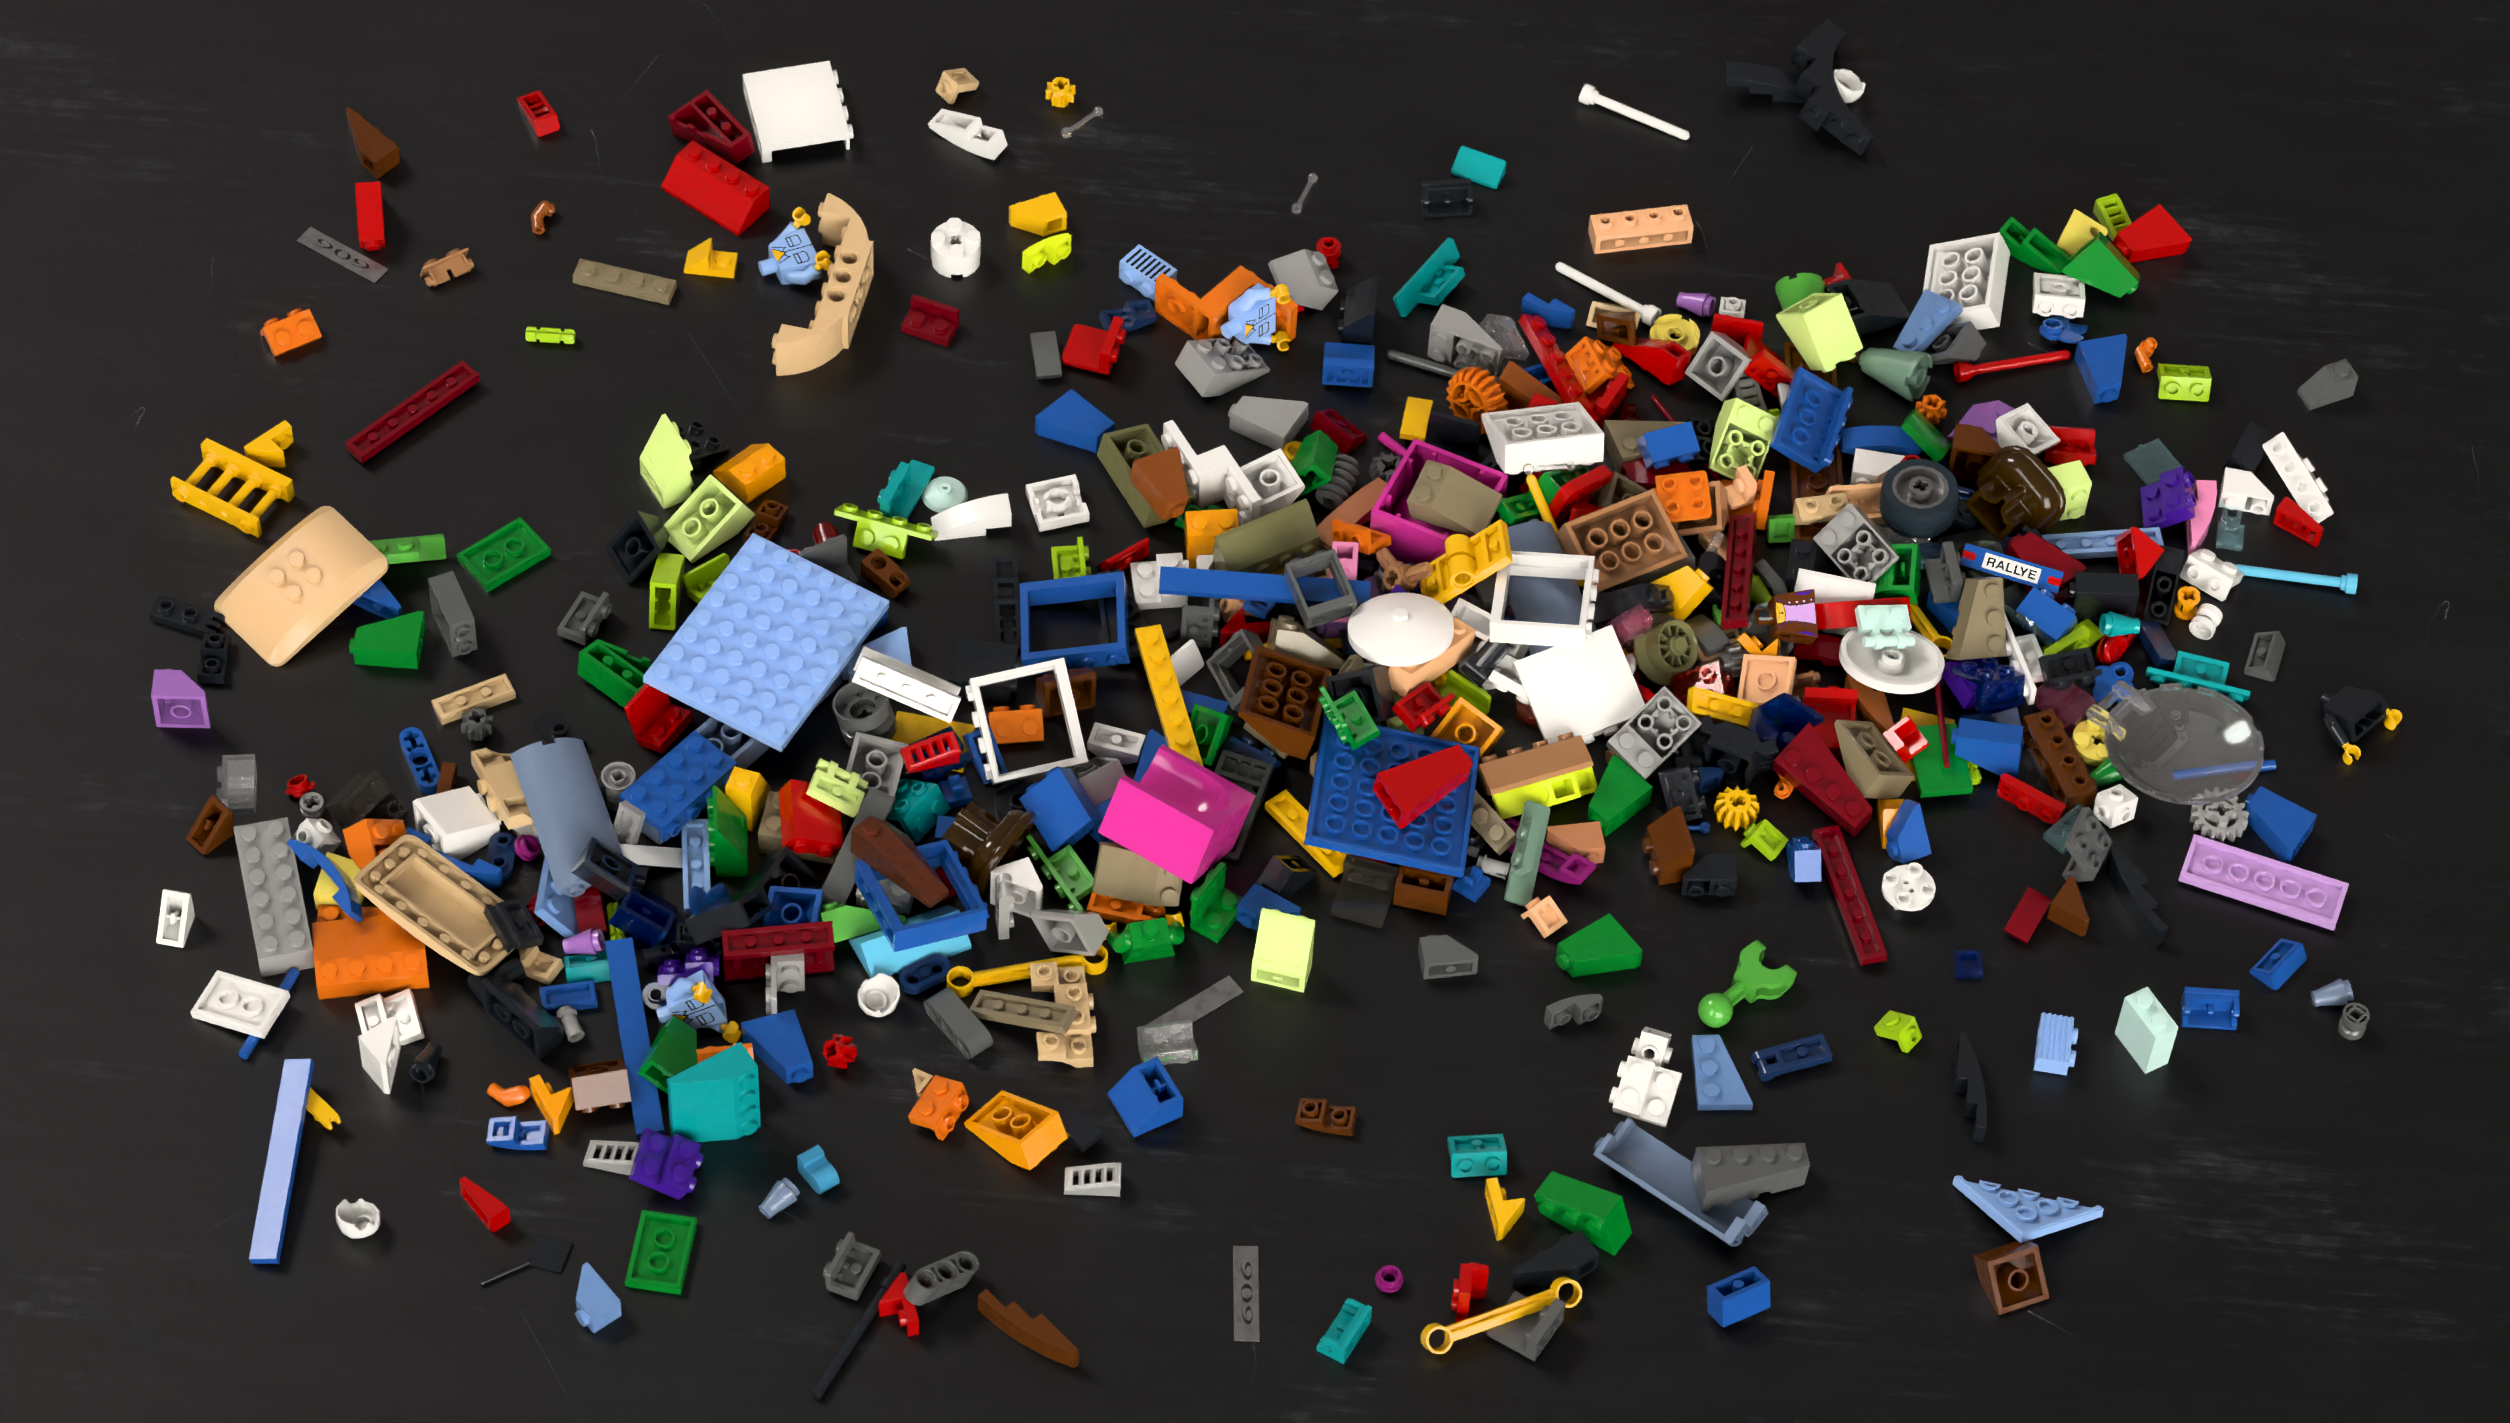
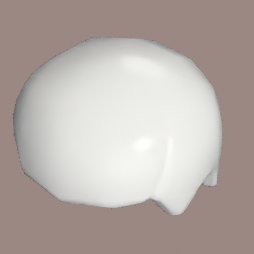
M1834 70L1835 83L1844 102L1852 103L1858 100L1864 93L1865 83L1861 82L1859 77L1850 70Z
M878 973L873 978L865 979L857 993L859 1007L865 1014L874 1017H884L892 1013L900 999L899 984L893 977L883 973Z
M359 1198L356 1203H349L345 1199L336 1207L337 1225L342 1233L350 1238L359 1239L370 1236L380 1226V1211L374 1204L365 1202L362 1198Z

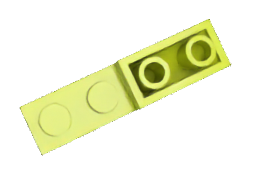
M1591 766L1491 796L1496 813L1502 819L1521 815L1524 803L1528 800L1549 807L1594 793L1598 786Z

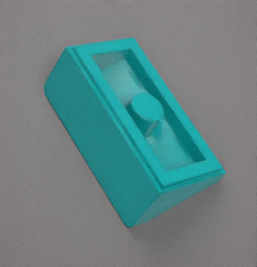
M1461 146L1451 174L1464 179H1471L1472 182L1496 190L1506 173L1507 162L1503 159Z
M600 951L598 955L578 954L563 957L567 983L594 980V983L611 981L606 951Z

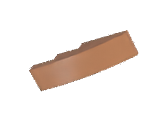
M1379 477L1345 500L1317 526L1320 535L1319 544L1327 550L1332 549L1331 520L1335 518L1361 526L1370 521L1371 511L1387 483Z

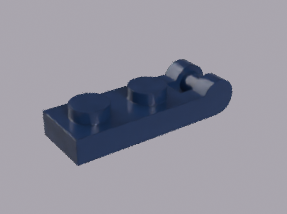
M1823 1033L1758 1050L1750 1058L1753 1065L1759 1069L1757 1073L1760 1080L1766 1082L1778 1075L1832 1061L1833 1054ZM1774 1059L1775 1063L1769 1065L1767 1061Z

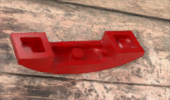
M1909 597L1816 604L1818 630L1858 627L1855 609L1858 605H1907L1911 622Z

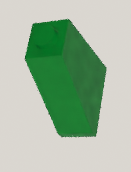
M2101 231L2065 260L2061 269L2064 274L2119 298L2126 293L2128 295L2132 294L2139 287L2138 283L2141 275Z
M1321 430L1304 438L1290 463L1305 485V489L1298 497L1329 483L1332 478L1338 445Z
M417 611L357 627L355 638H351L349 644V653L354 654L355 665L418 669L426 630L424 611Z
M1614 755L1611 757L1589 804L1587 822L1600 821L1602 834L1605 837L1651 802L1653 787L1619 757Z
M1609 913L1559 942L1556 961L1562 970H1566L1572 977L1637 968L1641 965L1643 950Z
M673 1016L660 1029L638 1074L668 1094L667 1079L697 1064L696 1030L676 1016Z

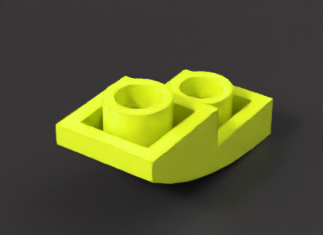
M1069 233L1055 235L1041 240L1022 252V269L1030 274L1036 268L1043 266L1046 260L1055 265L1061 259L1067 258L1071 252V235Z

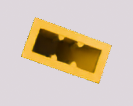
M1688 565L1651 582L1652 584L1670 586V590L1674 595V611L1666 614L1682 621L1690 615L1713 589L1707 582L1710 578L1700 568L1695 571Z
M734 766L725 786V795L747 816V830L753 832L771 787L760 773Z

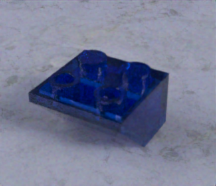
M633 882L630 892L619 900L608 923L646 945L655 947L659 946L667 935L677 915V906Z

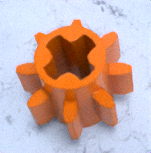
M1923 395L1922 402H1916L1915 408L1932 425H1939L1940 418H1946L1947 409L1944 408L1946 401L1941 400L1937 395Z

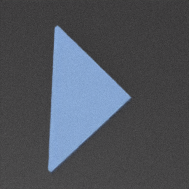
M1959 1175L1954 1176L1952 1184L2020 1243L2102 1217L2104 1208L2099 1205L2089 1208L2078 1205L2079 1201L2057 1197V1200L2039 1197L2040 1193L2024 1189H2018V1192L2001 1189V1184L1979 1180V1184L1968 1182L1963 1176Z

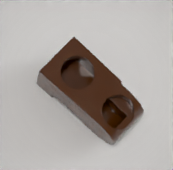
M875 549L861 561L860 576L867 581H873L890 598H896L910 586L908 576L880 549Z

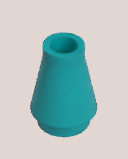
M2109 611L2107 614L2103 613L2100 617V633L2107 637L2138 634L2140 631L2139 618H2131Z

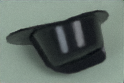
M1704 552L1699 559L1700 569L1710 578L1707 582L1713 587L1712 591L1704 599L1711 607H1713V604H1716L1718 609H1721L1726 561L1715 552Z

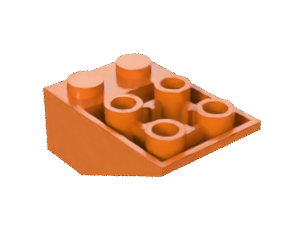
M364 819L343 829L349 856L360 870L401 836L407 835L403 820Z

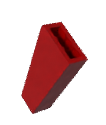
M1458 744L1377 773L1372 790L1397 827L1402 829L1467 781L1472 761L1470 756Z

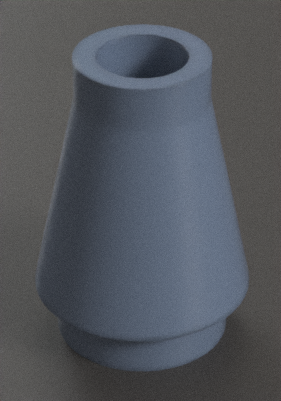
M2340 978L2324 987L2311 991V998L2315 1007L2347 1005L2349 1001L2354 999L2352 987L2348 979L2342 981Z
M783 1178L781 1181L777 1180L758 1208L764 1216L771 1219L775 1214L796 1202V1197L800 1192L787 1178Z

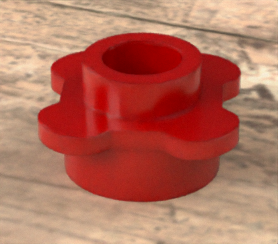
M297 775L287 782L288 788L285 790L286 795H293L294 798H301L304 794L311 792L310 789L315 788L316 783L314 781L309 782L307 775Z

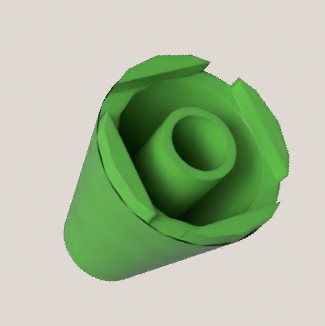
M1797 273V278L1789 280V276L1780 279L1775 285V290L1781 308L1785 310L1813 293H1825L1826 286L1825 281H1822L1820 275Z

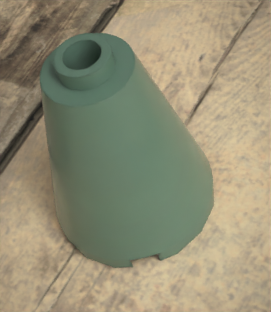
M1868 348L1862 352L1859 358V365H1861V370L1909 401H1914L1913 398L1919 399L1922 396L1931 377L1926 374L1928 367L1932 368L1933 362L1931 355L1926 352Z

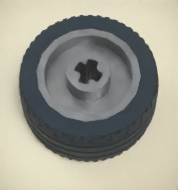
M1909 459L1894 465L1885 475L1881 486L1880 513L1883 521L1895 533L1907 538L1929 539L1942 534L1951 526L1957 513L1959 498L1957 480L1948 468L1931 460Z

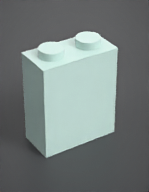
M2147 986L2124 998L2115 1035L2145 1074L2168 1064L2178 1026Z

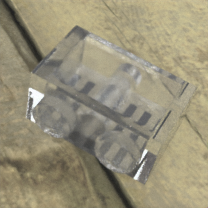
M255 754L222 755V766H217L218 782H222L221 788H217L216 796L232 810L233 814H256L258 770Z

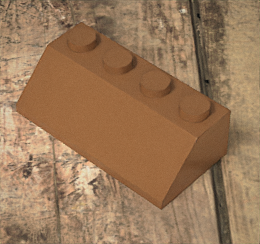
M1573 732L1557 736L1559 740L1557 742L1549 744L1548 740L1545 739L1532 743L1533 748L1523 751L1521 746L1507 750L1508 756L1497 758V754L1482 757V763L1478 764L1477 771L1484 796L1498 794L1594 766L1582 736H1574Z

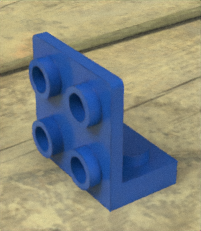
M1325 342L1322 384L1372 388L1375 346Z

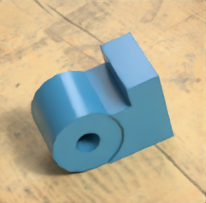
M819 1145L797 1156L798 1172L817 1194H822L840 1183L836 1170L825 1158L824 1151Z

